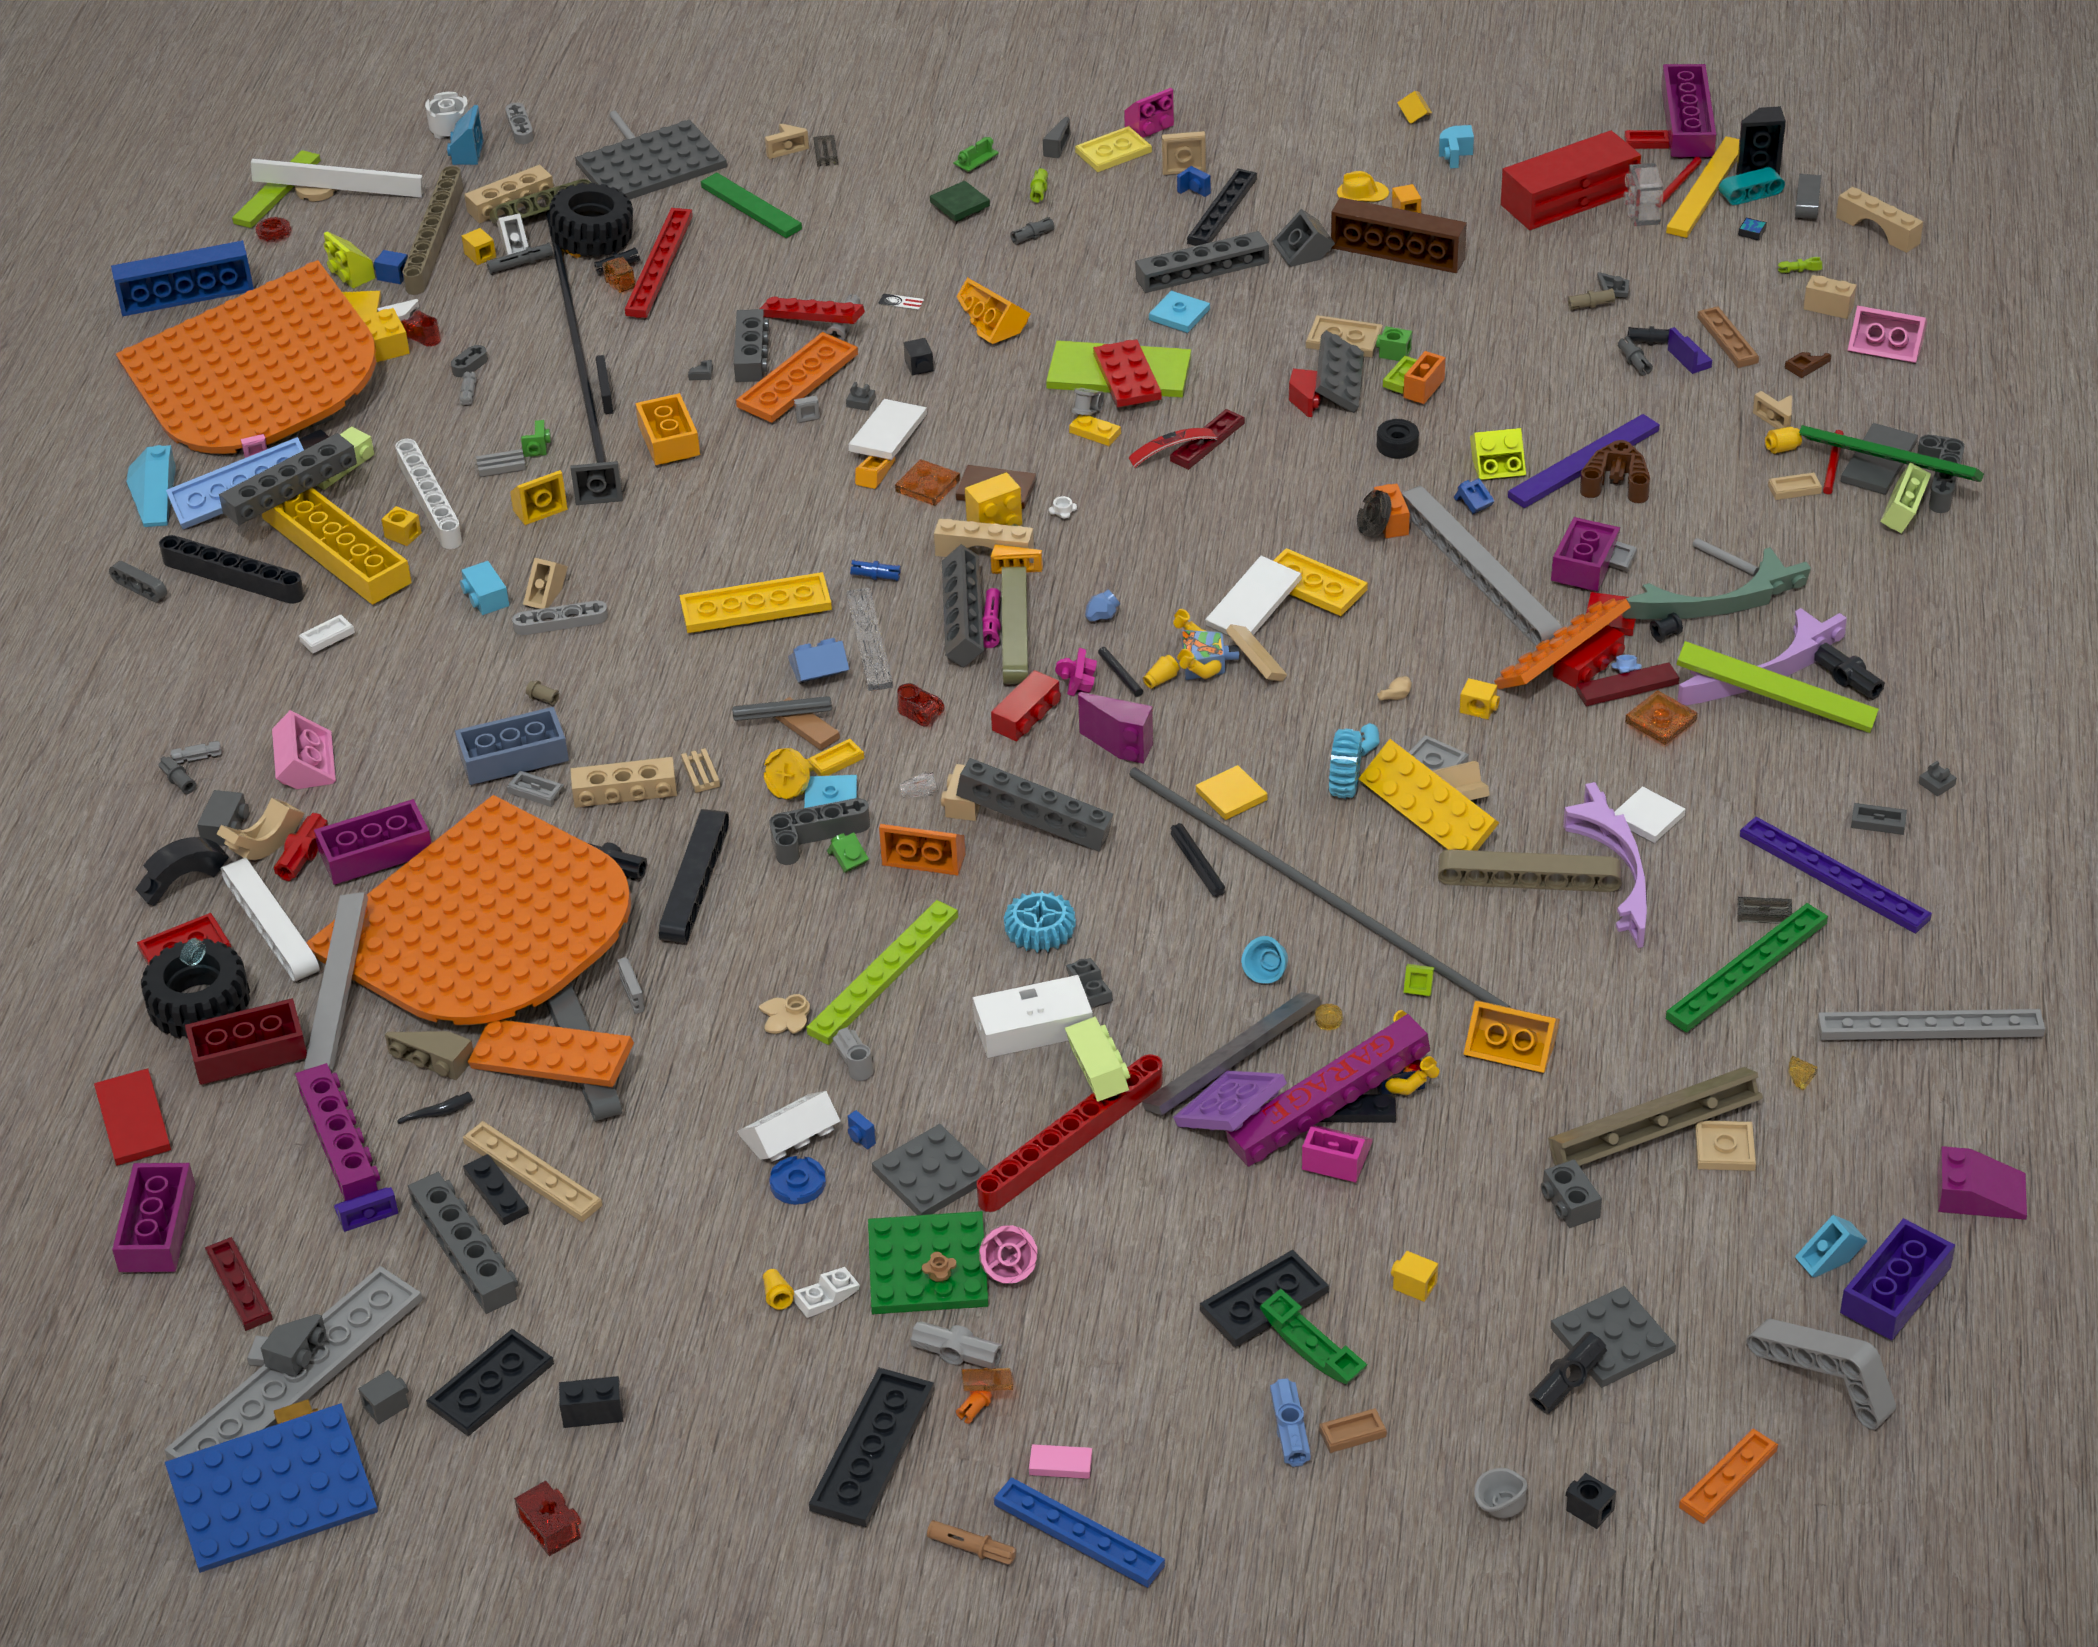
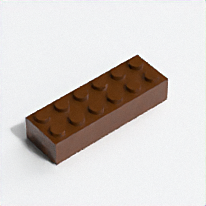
M1342 197L1339 198L1331 211V238L1335 243L1332 249L1456 274L1465 260L1467 222Z

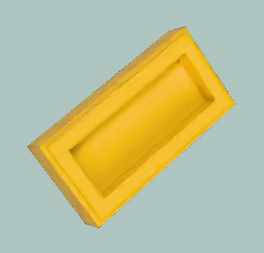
M848 739L807 760L818 776H829L864 759V752L851 739Z

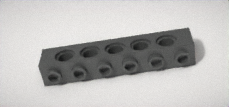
M1256 231L1136 260V280L1143 291L1149 293L1269 263V244L1261 233Z
M336 433L219 494L223 513L238 526L356 465L354 445Z
M960 544L942 560L945 656L951 662H956L964 668L984 651L979 556Z
M969 758L960 773L956 796L1099 852L1109 835L1113 813L972 758Z
M438 1171L409 1184L408 1190L412 1206L485 1314L517 1300L515 1287L518 1286V1281L511 1270L507 1272L501 1254L499 1252L494 1253L488 1235L481 1234L478 1221L474 1216L468 1215L463 1199L461 1197L457 1199L450 1180L445 1181Z

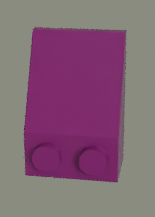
M1573 517L1553 556L1551 581L1581 587L1586 590L1598 591L1605 578L1621 527Z
M1079 692V733L1119 759L1144 764L1153 746V707Z
M1941 1146L1937 1169L1938 1212L2027 1219L2026 1173L1973 1149Z

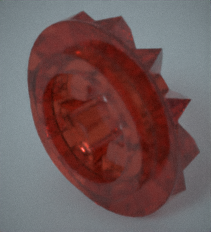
M270 217L259 222L255 230L259 239L275 241L289 235L291 227L290 223L284 218Z

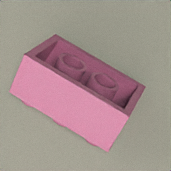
M1857 306L1848 351L1916 363L1923 344L1927 320L1925 317Z
M289 710L272 729L276 779L282 784L289 785L295 789L333 784L336 778L331 731Z

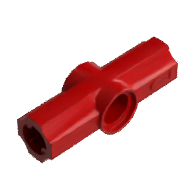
M312 813L311 816H307L297 833H290L287 836L284 852L274 866L275 874L282 880L291 881L292 878L297 876L307 860L312 861L316 857L318 846L314 830L328 826V821L321 814Z

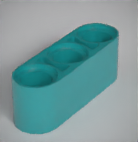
M1767 167L1727 177L1721 181L1718 188L1719 192L1731 205H1739L1779 194L1785 187V181L1773 168Z

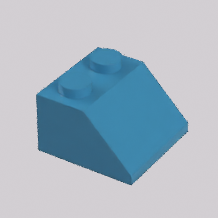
M474 105L456 123L454 132L450 134L451 143L447 145L448 156H451L453 165H478L484 142L478 105Z

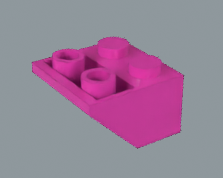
M1169 88L1136 101L1125 109V127H1131L1144 138L1174 126L1173 89Z
M1311 1126L1302 1146V1170L1357 1183L1373 1139L1322 1126Z

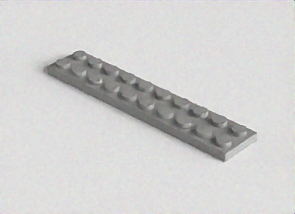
M379 1266L322 1315L326 1329L325 1341L316 1348L311 1355L308 1365L303 1367L296 1377L267 1368L264 1364L164 1449L166 1457L172 1460L277 1425L274 1410L307 1400L418 1305L423 1300L421 1292L382 1266Z

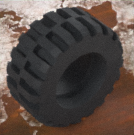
M579 183L577 186L570 185L565 190H560L551 200L550 236L561 249L568 250L569 253H577L585 257L587 255L599 257V255L603 254L606 256L612 252L620 251L632 238V203L622 191L619 192L615 187L610 188L606 184Z
M190 939L187 943H175L174 947L170 949L166 947L160 952L159 956L155 955L151 959L150 965L146 966L141 979L142 993L151 1022L162 1032L170 1033L171 1036L177 1038L185 1036L188 1039L185 1025L246 1010L250 1000V989L241 957L231 947H227L226 944L219 941L214 943L211 939H203V941ZM210 985L197 992L181 993L193 986Z

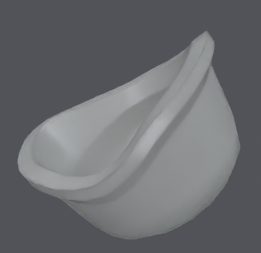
M1492 1469L1483 1473L1478 1478L1474 1490L1475 1499L1481 1509L1496 1518L1513 1517L1519 1514L1525 1506L1528 1484L1525 1478L1510 1469Z

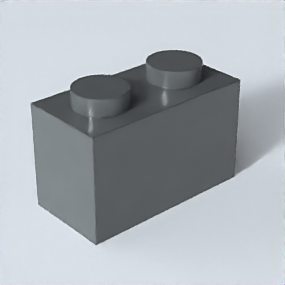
M214 790L197 824L200 837L214 841L218 845L227 846L224 844L225 839L217 835V832L221 825L237 830L241 829L243 820L247 819L249 814V806L245 803L244 794Z

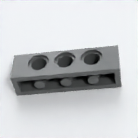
M764 309L737 310L735 382L760 381L763 379V372H767L769 318H764Z

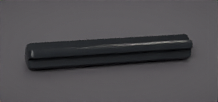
M1181 823L1172 825L1170 834L1214 897L1223 895L1225 893V885L1184 825Z

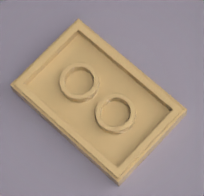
M1317 315L1306 340V348L1319 350L1321 335L1327 330L1332 334L1339 335L1351 345L1358 346L1364 351V357L1373 358L1377 337L1379 334H1382L1383 325Z

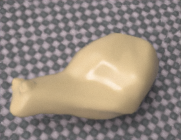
M1407 676L1397 677L1390 683L1388 689L1381 690L1380 693H1377V696L1381 701L1405 699L1410 692L1412 682Z

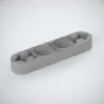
M589 601L519 612L513 616L512 623L515 633L529 635L603 623L608 618L607 605L603 601ZM572 614L578 615L576 617H567L568 615ZM547 618H553L551 621H543Z

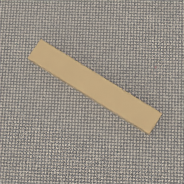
M484 1121L463 1136L465 1145L482 1156L488 1154L498 1167L582 1223L603 1206L602 1199Z

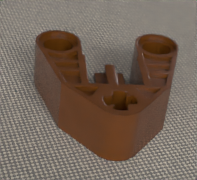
M1625 440L1614 441L1597 450L1581 471L1580 494L1584 497H1598L1601 494L1602 485L1604 486L1606 471H1610L1609 479H1614V483L1623 480L1624 473H1629L1627 487L1629 501L1644 503L1649 498L1650 475L1644 456Z

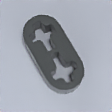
M474 345L456 356L451 361L453 375L463 377L465 372H474L484 365L488 360L486 348L482 345Z

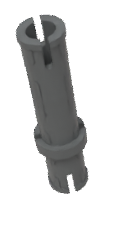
M548 242L531 248L529 246L523 251L487 260L486 264L489 273L493 274L526 263L534 264L536 260L552 257L553 250Z

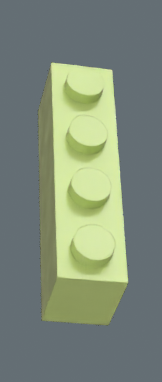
M1096 1017L1065 1028L1072 1052L1097 1101L1129 1090L1126 1079L1130 1078L1129 1071L1125 1062L1122 1061L1118 1049L1116 1050L1113 1039L1109 1036L1105 1024L1100 1026Z

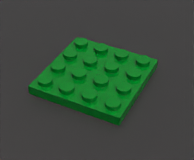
M982 1211L868 1219L872 1315L988 1307L987 1275L979 1261V1248L984 1238ZM934 1252H940L946 1258H954L956 1260V1267L951 1269V1276L945 1281H934L928 1274L922 1271V1265L928 1263L931 1259V1254Z

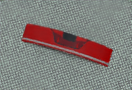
M1190 428L1171 432L1143 445L1129 456V460L1134 468H1136L1153 454L1172 445L1196 439L1217 440V437L1208 428Z

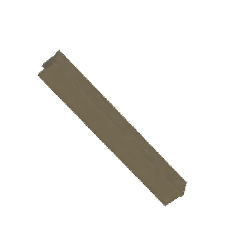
M1742 1067L1549 1137L1548 1141L1554 1165H1559L1575 1159L1580 1166L1763 1099L1762 1093L1758 1092L1756 1078H1759L1758 1073L1747 1067Z

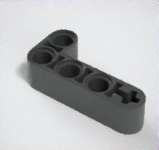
M1927 434L1920 437L1917 453L1962 464L1965 444L1959 439ZM1935 472L1929 500V508L1932 511L1946 513L1950 510L1959 477Z
M854 798L773 815L769 820L771 842L777 861L784 865L796 863L800 858V844L831 839L843 833L846 836L853 832L857 834L868 830L870 827L868 802L861 798Z

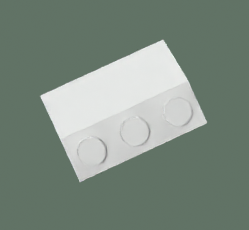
M827 1091L808 1094L737 1132L760 1160L770 1158L771 1162L787 1155L786 1149L792 1146L798 1149L810 1143L809 1137L815 1134L821 1137L834 1130L832 1125L840 1122V1119Z

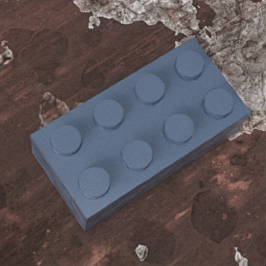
M554 707L455 730L458 752L470 785L517 774L519 771H531L569 761L566 739Z

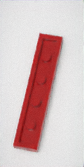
M776 296L768 298L759 308L764 309V317L855 324L865 313L863 304L816 301L814 299H787Z

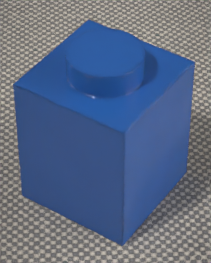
M383 250L374 260L373 264L377 280L402 284L404 281L403 269L408 255Z

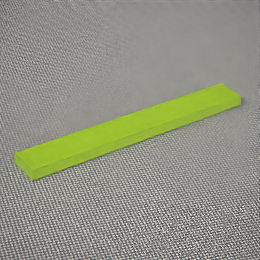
M1687 641L1684 642L1676 663L1680 667L1868 733L1872 730L1879 710L1878 708Z

